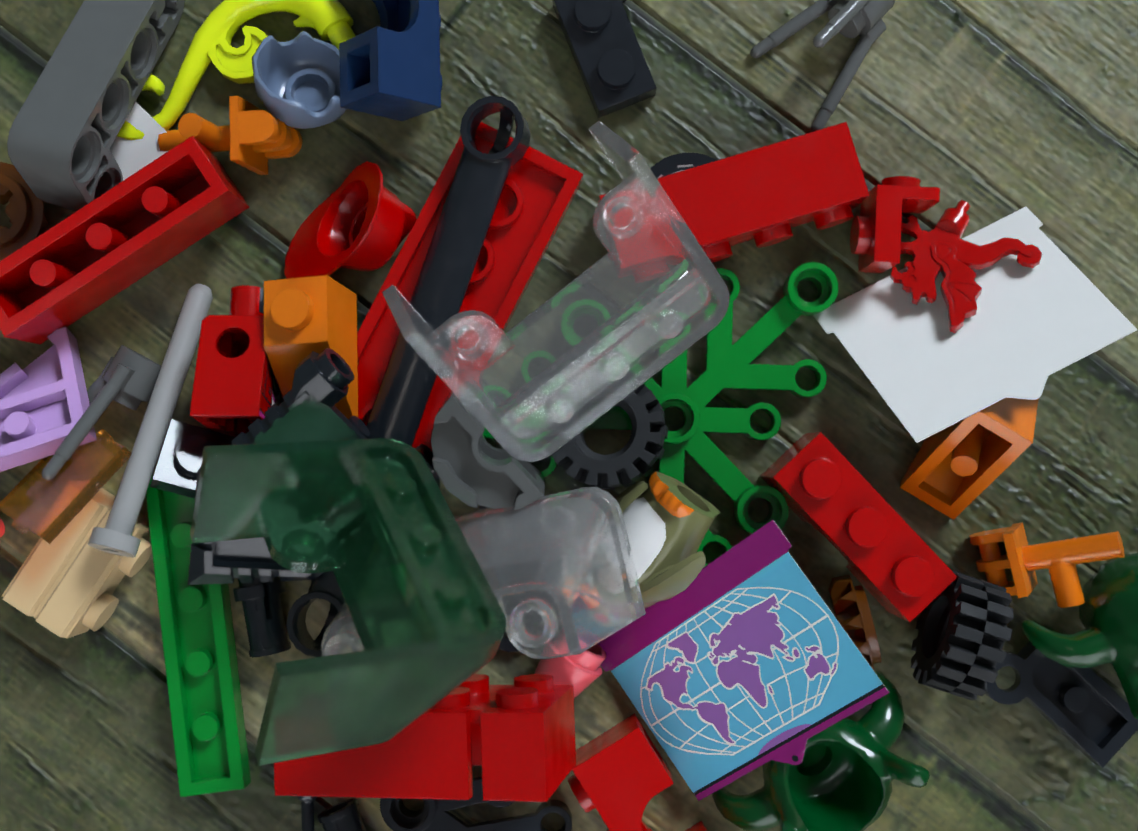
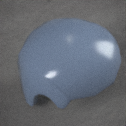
M305 31L300 32L293 40L286 42L277 41L273 35L263 39L252 56V67L257 95L269 113L287 126L300 129L316 128L338 120L347 109L340 107L339 49L335 45L316 38L313 39Z

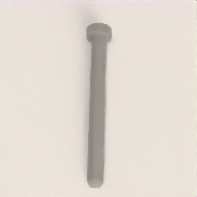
M195 284L188 289L105 528L94 527L88 545L93 548L115 555L136 557L141 540L132 536L200 338L202 320L207 316L213 300L211 289L208 286Z

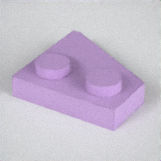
M67 327L57 329L47 338L54 345L23 370L14 363L0 374V472L54 455L55 451L90 406L77 339ZM94 426L79 446L97 440Z

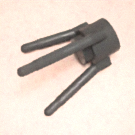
M818 0L751 49V56L756 59L760 58L828 10L829 22L814 37L813 44L815 47H823L838 32L847 38H855L859 34V41L811 125L812 131L825 127L870 47L886 30V25L882 18L893 7L895 0Z
M121 345L115 356L110 358L101 375L88 388L87 393L90 406L55 451V454L43 469L42 477L45 480L55 478L113 400L135 411L142 401L149 403L161 365Z

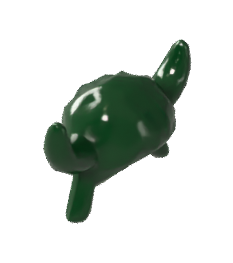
M1137 552L1101 565L1093 577L1084 585L1082 592L1085 603L1079 605V619L1085 627L1084 630L1075 634H1062L1051 631L1029 620L1023 621L1022 628L1024 634L1037 650L1045 657L1063 666L1088 669L1107 663L1112 664L1125 693L1130 711L1134 718L1138 720Z
M875 672L890 693L874 701L871 709L859 721L855 722L844 718L809 738L803 761L799 765H791L774 760L763 764L764 786L747 795L732 794L724 787L712 793L715 805L723 817L747 831H765L780 826V831H865L885 810L893 791V780H898L916 788L926 786L930 777L929 771L926 768L888 751L900 736L905 720L902 699L893 683L883 674Z

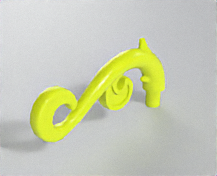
M224 0L208 15L195 33L167 101L161 112L152 118L162 128L169 130L185 110L211 61L225 78L238 84L254 83L252 56L263 39L268 35L257 27L245 25L242 28L245 36L244 45L235 48L231 46V41L241 25L259 15L271 12H288L298 15L300 17L293 21L294 26L316 29L322 40L330 41L338 49L340 43L356 36L351 29L353 19L338 0ZM151 73L142 91H153L161 96L164 94L165 85ZM125 120L117 137L137 140L143 139L145 134Z

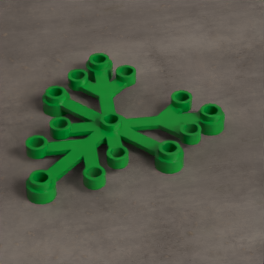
M808 262L798 266L788 275L784 282V297L732 345L733 301L739 294L740 283L737 276L728 269L717 268L710 271L700 285L701 298L707 304L706 370L689 387H687L688 344L694 336V324L688 315L680 311H671L663 315L656 325L655 336L658 343L662 346L660 387L611 335L612 319L608 310L603 305L592 300H582L571 305L562 318V335L565 342L572 349L581 353H593L609 371L611 368L619 369L625 375L630 377L634 375L640 379L655 395L663 411L668 407H675L682 412L684 417L683 425L677 431L668 430V439H664L663 448L665 451L661 460H659V472L673 477L684 484L686 451L735 503L734 516L736 522L744 531L753 534L771 520H774L781 530L788 519L789 513L788 504L784 496L775 488L753 485L704 433H744L753 440H767L774 437L781 427L780 413L773 405L764 402L752 404L747 408L704 406L722 389L787 390L799 398L815 396L824 389L827 375L823 366L817 361L805 359L793 365L750 363L801 315L811 316L818 314L833 304L838 295V280L834 272L826 265L818 262ZM714 278L725 279L731 289L729 297L726 299L713 297L709 292L710 280ZM807 280L815 284L818 291L815 301L806 302L800 298L797 292L800 281ZM584 317L595 320L599 328L598 334L589 340L581 339L574 330L576 322ZM677 320L684 325L686 335L682 341L671 342L664 336L663 326L667 321ZM543 351L532 353L523 363L522 375L531 388L542 390L554 403L517 402L510 392L497 387L486 388L474 396L473 399L483 410L492 402H500L506 406L508 412L507 419L501 425L491 426L485 421L484 437L492 439L503 438L511 434L516 427L550 428V423L545 421L547 410L553 411L557 404L552 398L558 390L564 393L571 386L568 380L560 373L559 363L553 355ZM537 360H546L553 367L552 377L544 383L535 382L529 375L531 364ZM801 367L809 368L815 374V385L809 391L801 389L796 383L795 376ZM612 405L601 406L592 411L586 418L583 434L588 429L632 430V424L628 414L623 409ZM756 410L767 412L771 418V426L763 434L755 432L750 425V417ZM544 436L541 440L532 441L525 445L521 452L527 457L531 449L535 447L545 448L551 456L549 467L541 471L542 475L546 477L554 471L557 463L551 455L554 453L552 446L547 444L546 436ZM756 498L764 499L769 506L768 516L760 522H754L748 515V506ZM708 529L697 552L702 551L706 544L713 541L719 542L723 546L724 553L730 550L732 546L727 539L720 535L712 534Z

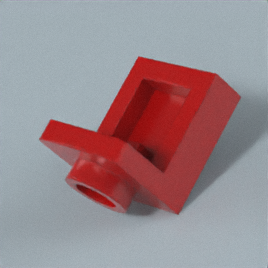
M895 176L882 179L881 185L877 184L869 191L870 196L861 202L860 216L854 217L850 231L851 253L859 254L858 272L884 273L900 263L902 213H924L940 202V188L920 187L921 180L916 177Z

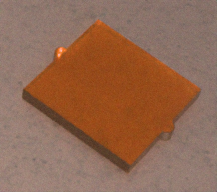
M101 429L96 433L97 440L79 446L52 480H45L42 477V471L53 455L42 458L0 502V511L14 520L12 527L21 534H26L30 531L50 544L123 466L132 453L125 446L113 441V437L104 429Z

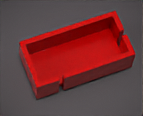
M361 674L330 676L326 678V686L299 690L297 700L272 711L275 796L470 800L473 797L472 766H482L483 801L547 802L576 765L573 685H554L553 676L547 674L517 676L513 678L514 685H489V676L484 674L453 676L450 678V684H427L426 675L422 674L391 676L387 678V684H365V675Z

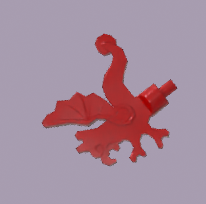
M963 200L959 201L955 208L945 209L935 228L929 232L920 228L915 216L908 217V224L902 223L901 233L909 234L916 240L912 242L901 241L900 255L903 253L912 255L914 260L913 262L905 263L904 268L907 272L900 273L896 267H893L890 278L894 283L902 284V289L905 292L911 293L912 303L917 305L922 297H925L926 301L931 304L936 301L935 280L941 272L944 280L941 283L940 292L948 310L949 329L953 333H956L963 327L965 318L974 316L977 313L976 300L981 295L982 287L975 282L976 272L972 269L980 270L990 267L1001 258L1010 254L1017 255L1016 261L1020 265L1034 268L1040 264L1042 252L1038 247L1032 244L1025 245L1019 239L1004 237L982 246L961 239L970 220L966 214L970 205Z

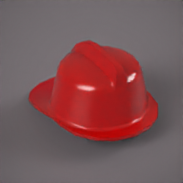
M366 161L358 165L348 175L342 185L304 220L291 240L285 257L284 274L286 279L322 275L330 276L339 267L367 272L382 268L390 260L397 247L411 231L417 218L410 207L401 202L395 194L383 186V174L378 164Z

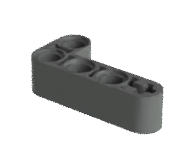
M84 0L14 119L8 135L7 148L9 158L30 189L41 201L76 212L123 181L121 169L109 149L177 27L183 13L185 0Z

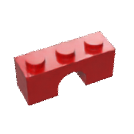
M822 432L805 433L760 475L770 487L775 488L784 496L788 506L802 521L812 525L841 553L849 563L846 568L887 612L911 622L957 578L954 572Z
M635 713L577 749L576 765L572 769L574 775L568 778L570 788L586 813L596 808L608 827L606 831H653L642 820L644 809L654 796L674 784L668 765ZM701 820L685 831L708 830Z

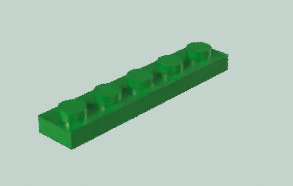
M149 484L146 492L180 797L245 789L251 783L229 585H188L191 544L197 542V540L192 539L193 525L198 524V522L193 520L194 508L200 505L195 502L194 498L153 488Z

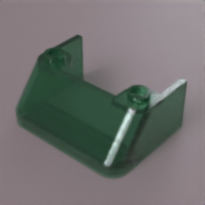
M388 438L204 446L190 530L192 542L203 543L264 537L271 557L288 570L297 573L333 571L364 647V651L276 663L255 749L259 766L386 742L418 719L495 657L506 630L504 612L423 456L415 448L404 442Z

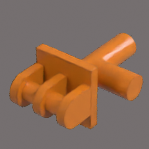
M229 96L230 125L217 126L195 113H187L179 120L177 130H166L167 133H162L158 136L160 151H169L189 137L194 136L211 152L230 151V161L259 175H268V159L293 157L302 147V136L297 129L287 126L284 122L276 119L271 113L259 109L240 96Z
M1023 522L1013 524L1011 527L987 530L969 535L971 545L979 546L982 559L976 561L977 570L985 572L987 582L1007 589L1006 593H1009L1011 596L1017 595L1018 598L1028 597L1038 584L1035 570L1049 569L1057 605L1060 608L1074 607L1085 603L1076 564L1125 557L1119 531L1028 545ZM1004 541L1006 555H1001L998 542ZM1011 568L1014 581H1007L1005 569Z

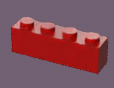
M843 122L600 195L597 210L618 279L634 276L636 284H642L671 274L670 264L694 257L696 266H702L733 255L731 246L754 239L756 247L762 248L785 241L793 237L792 227L812 221L815 222L817 230L842 224L854 218L852 209H855L870 194L848 124Z
M194 136L189 137L0 261V331L6 338L41 345L48 340L47 337L55 330L70 326L248 209L249 205L218 158Z

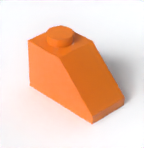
M328 275L264 281V349L282 396L292 389L297 365L312 351L320 354L326 348H330L346 361L354 374V380L348 384L347 395L337 402L335 406L347 419L353 415L358 417L357 294Z
M1006 397L926 438L905 473L900 488L954 520L1033 443L1039 398L1036 400Z

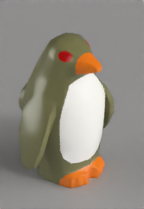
M657 471L651 475L649 487L644 481H639L624 490L606 513L590 577L584 583L572 587L568 592L577 603L581 616L593 627L599 629L611 628L620 624L629 616L659 601L671 599L685 591L705 566V554L702 551H697L710 525L720 515V511L679 480Z

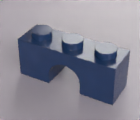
M372 0L379 13L380 27L376 26L339 44L340 107L399 121H405L441 108L442 75L440 73L439 31L441 15L439 12V0Z

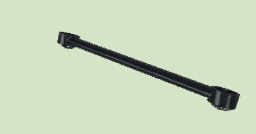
M488 96L479 99L468 107L462 118L460 134L465 147L366 425L370 432V436L367 439L391 463L392 459L406 447H412L510 166H513L522 159L529 148L531 133L528 122L515 104L504 97ZM500 112V123L495 142L488 154L482 153L476 148V129L487 116ZM514 120H515V124H516V134H515V138L513 139L511 145H509V146L507 147L508 142H509V138H510V135H511V131H512V128H513V123H514ZM384 524L381 526L375 525L372 528L373 533L364 540L358 539L356 541L357 546L348 553L342 552L338 555L335 564L315 580H312L308 593L293 603L287 617L288 636L295 648L305 655L313 657L331 655L343 650L354 640L358 633L360 622L356 603ZM317 598L325 599L330 602L328 617L321 632L313 640L307 631L306 613L311 603ZM341 619V632L336 641L330 644Z

